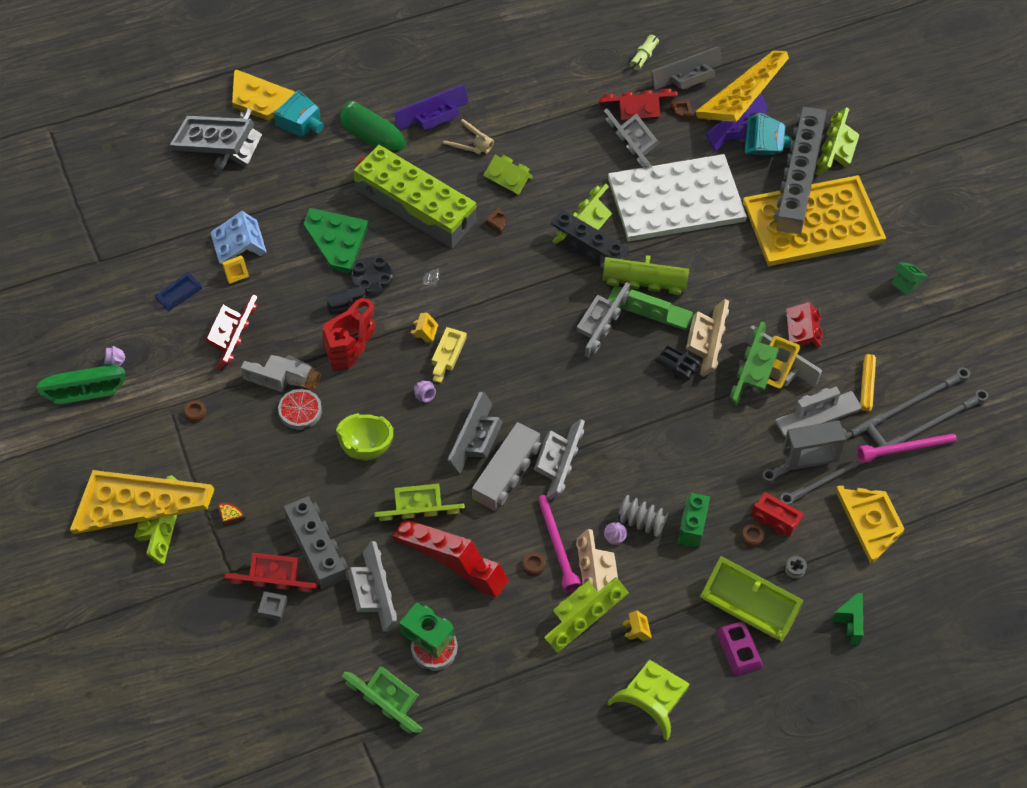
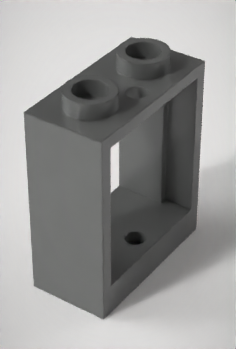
M840 421L788 429L782 448V455L787 470L839 462L841 453L844 451V443L847 441L846 430L841 427Z

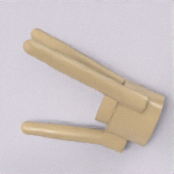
M464 119L461 122L476 135L473 142L476 147L443 141L444 145L472 151L478 155L482 152L487 154L494 144L493 139L481 133Z

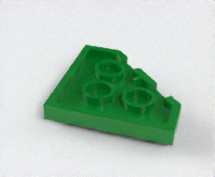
M309 208L304 221L305 231L311 236L315 246L327 260L330 269L351 274L369 226L368 220Z

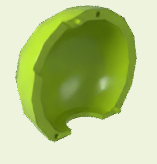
M353 414L343 419L336 428L337 437L342 449L353 459L364 461L376 459L388 450L393 440V427L382 416Z

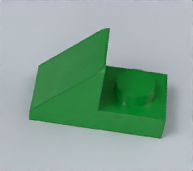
M899 262L894 268L898 274L893 279L892 284L907 295L928 276L913 264Z
M857 593L835 611L832 622L847 623L846 635L850 636V645H860L863 638V593Z

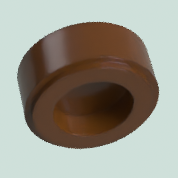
M190 401L184 407V414L189 422H201L207 415L206 407L201 401Z
M748 524L742 530L741 540L748 547H758L764 540V530L759 525Z
M535 552L527 554L523 559L524 572L529 576L541 575L545 570L544 557Z

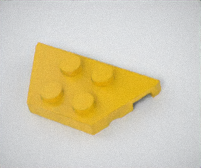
M239 70L234 71L233 108L244 112L250 108L252 110L250 114L267 121L273 118L274 112L295 93L292 90Z
M837 486L835 491L870 564L874 563L903 534L904 527L885 491H869L862 488H857L856 491L844 489V486Z

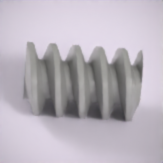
M627 495L621 504L617 518L620 516V522L623 524L629 519V526L631 527L637 522L638 530L645 526V532L648 534L654 529V536L658 537L664 527L668 513L663 516V508H660L655 513L654 505L646 509L645 501L638 506L637 498L630 503L629 495Z

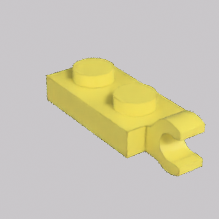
M446 327L432 358V365L436 366L433 371V375H435L433 381L441 383L445 370H453L467 338V333Z

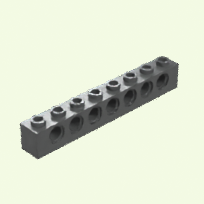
M803 107L802 114L797 115L796 126L799 127L794 128L793 139L796 140H792L790 152L793 154H788L787 166L790 167L785 168L784 180L786 182L782 181L780 191L783 196L779 195L777 204L780 210L776 209L774 222H778L777 231L800 235L802 233L827 110Z

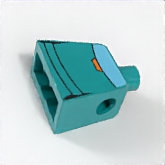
M299 90L274 112L275 126L300 137L305 136L310 130L316 133H320L323 130L324 123L320 121L318 106Z
M762 113L748 117L745 154L774 155L782 152L783 147L789 148L791 146L792 138L785 135L784 123Z

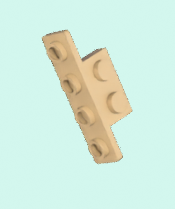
M726 299L715 306L712 318L700 312H696L693 315L686 349L703 358L700 375L703 377L713 372L718 365L717 356L722 347L720 343L721 337L725 331L724 323L729 313V301Z
M587 529L577 537L576 542L582 585L589 581L599 591L612 579L618 578L615 555L613 552L595 549L593 530Z

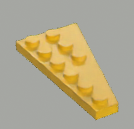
M772 51L695 111L697 117L707 120L737 122L789 59L787 51Z
M93 470L70 531L73 534L205 510L208 509L214 487L211 484Z

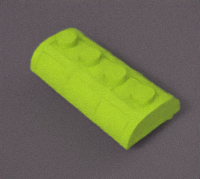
M647 255L645 263L605 257L603 281H607L606 284L611 286H619V283H628L632 289H639L640 286L648 287L649 291L660 292L661 289L669 290L670 294L680 295L681 292H686L689 269L650 264V256Z
M720 556L700 596L703 600L780 641H783L804 601Z

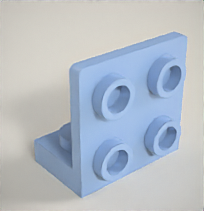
M243 211L211 231L220 264L233 259L246 249L259 256L266 253L257 220Z

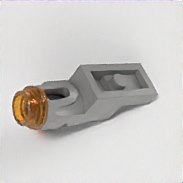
M271 355L265 367L258 363L244 361L241 366L244 380L283 392L287 383L307 389H315L321 377V373L316 368L290 355L284 358Z

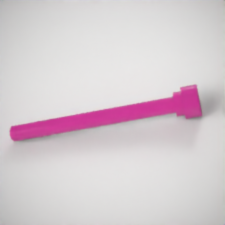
M955 434L877 448L863 445L857 447L856 454L858 461L863 464L871 462L877 456L956 442L957 438Z
M541 495L538 497V502L564 575L561 583L564 592L572 593L582 585L579 577L572 573L547 497Z

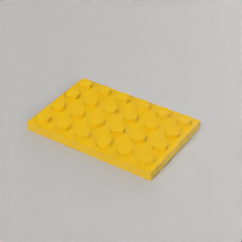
M859 175L812 184L801 235L777 231L778 222H774L776 209L780 210L777 207L779 195L783 196L780 191L744 197L743 199L744 207L768 266L883 244L886 241V236Z

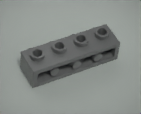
M309 496L285 505V517L320 589H325L346 580L345 570H348L346 561L343 557L339 558L337 543L334 538L330 540L328 525L325 520H320L319 515L321 513L317 503L312 504Z

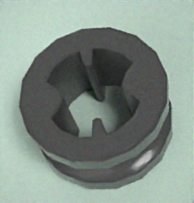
M799 556L789 558L785 567L787 576L791 579L802 578L807 568L806 561ZM795 564L800 566L797 571L792 570Z

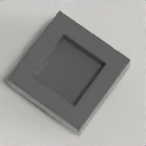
M264 592L258 615L260 617L282 620L287 596Z

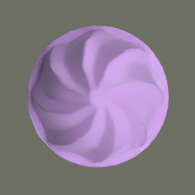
M115 346L106 348L104 364L120 366L125 360L123 351Z
M422 380L414 386V394L419 401L429 402L435 397L436 389L430 381Z
M612 522L606 526L604 536L610 544L618 545L626 539L627 530L621 523Z

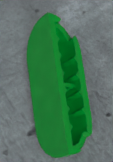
M347 101L343 105L340 112V120L346 131L374 148L380 145L389 151L398 150V152L406 148L403 135L393 124L357 102Z
M111 365L55 374L41 380L37 385V389L41 396L43 395L55 404L106 397L115 394L123 385L125 370L120 366Z

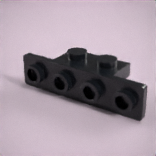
M561 210L551 221L553 227L567 234L566 247L570 251L583 256L588 262L594 263L599 267L605 261V257L623 260L629 253L628 247L565 210Z

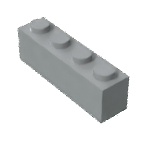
M517 422L473 486L472 499L496 511L499 505H503L508 497L510 488H515L520 473L522 471L525 472L529 467L532 455L538 454L542 445L540 443V433Z

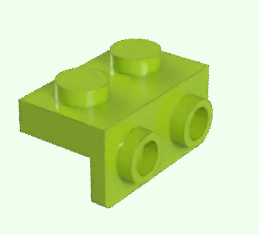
M494 155L483 176L519 195L528 178H533V175L529 173L530 169L520 163L518 166L512 164L513 160L505 155H502V157Z

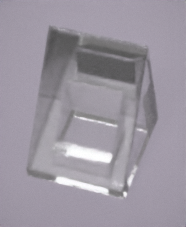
M439 268L425 273L423 284L437 286Z

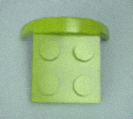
M649 659L626 689L615 693L607 704L610 706L615 702H627L643 709L658 723L662 730L663 738L667 741L671 734L668 715L688 690L690 684Z

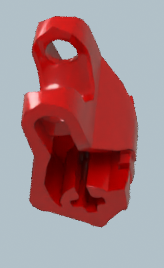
M358 299L346 312L323 325V346L333 371L350 369L358 361L357 357L364 352L367 341L374 334L375 322L371 319L374 314V305L370 300ZM363 306L368 307L363 315L358 312L359 308ZM358 335V341L356 343L354 336Z

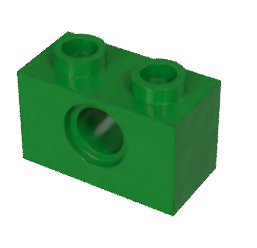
M417 602L399 622L401 634L436 658L440 656L454 639L452 623L445 618H439L431 608L426 605L422 606ZM426 626H431L434 629H432L431 631H425L423 628Z

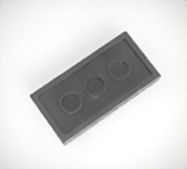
M187 116L170 143V147L173 151L238 154L254 123L251 119Z

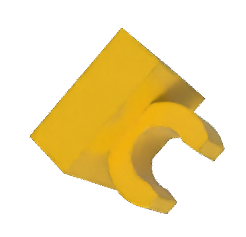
M242 256L222 262L229 284L249 277Z
M427 312L420 313L419 319L413 323L416 329L411 330V333L416 338L421 337L426 343L433 342L438 324Z
M637 610L629 613L630 620H626L622 624L626 628L632 627V630L626 633L625 637L631 640L638 637L642 641L651 639L647 617Z

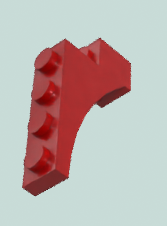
M404 519L392 535L395 542L411 547L445 565L472 584L481 593L497 598L509 582L501 565L482 558L472 540Z

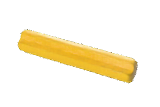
M866 354L863 362L860 405L861 410L867 412L871 411L873 407L875 355Z

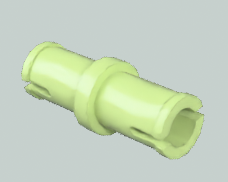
M649 35L644 44L637 49V54L630 62L631 67L636 64L633 68L634 70H640L644 62L652 56L653 49L659 43L658 38L653 42L656 36Z

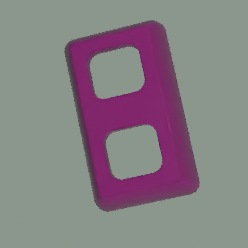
M740 621L720 627L717 630L718 638L734 676L763 668V663L746 622ZM741 628L745 638L732 641L728 631ZM749 648L754 658L744 662L740 661L737 651Z

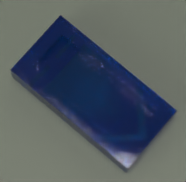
M188 272L155 294V297L169 312L200 291L202 286Z

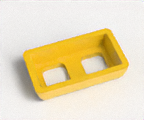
M774 336L769 346L791 353L787 362L775 360L773 368L782 372L779 380L773 381L769 379L767 382L768 385L780 389L787 378L800 346L781 337Z

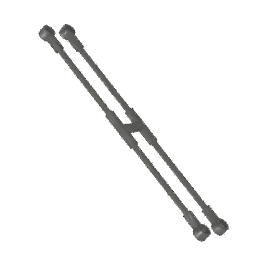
M959 368L955 375L947 378L943 383L884 414L880 413L850 429L847 433V439L867 431L879 447L904 443L905 440L962 410H967L977 404H985L988 399V393L985 390H978L975 396L962 402L960 406L903 436H898L888 442L884 440L874 426L945 387L948 388L958 382L965 383L970 376V372L967 368ZM856 460L805 488L801 487L792 493H783L780 500L784 502L783 499H788L790 502L784 503L792 506L794 501L807 495V492L855 468L861 463ZM786 464L773 470L766 469L762 474V482L766 485L773 484L775 478L789 471Z

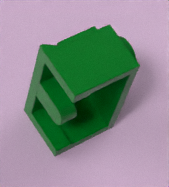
M691 493V497L687 496L678 544L700 548L710 496Z

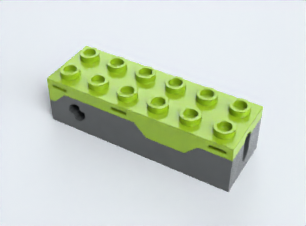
M378 145L367 157L360 158L357 161L354 169L355 190L451 249L475 225V201L386 148Z

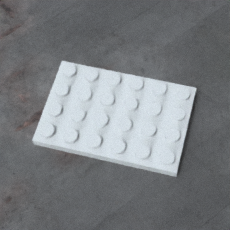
M725 154L608 174V180L628 241L746 221L747 216Z

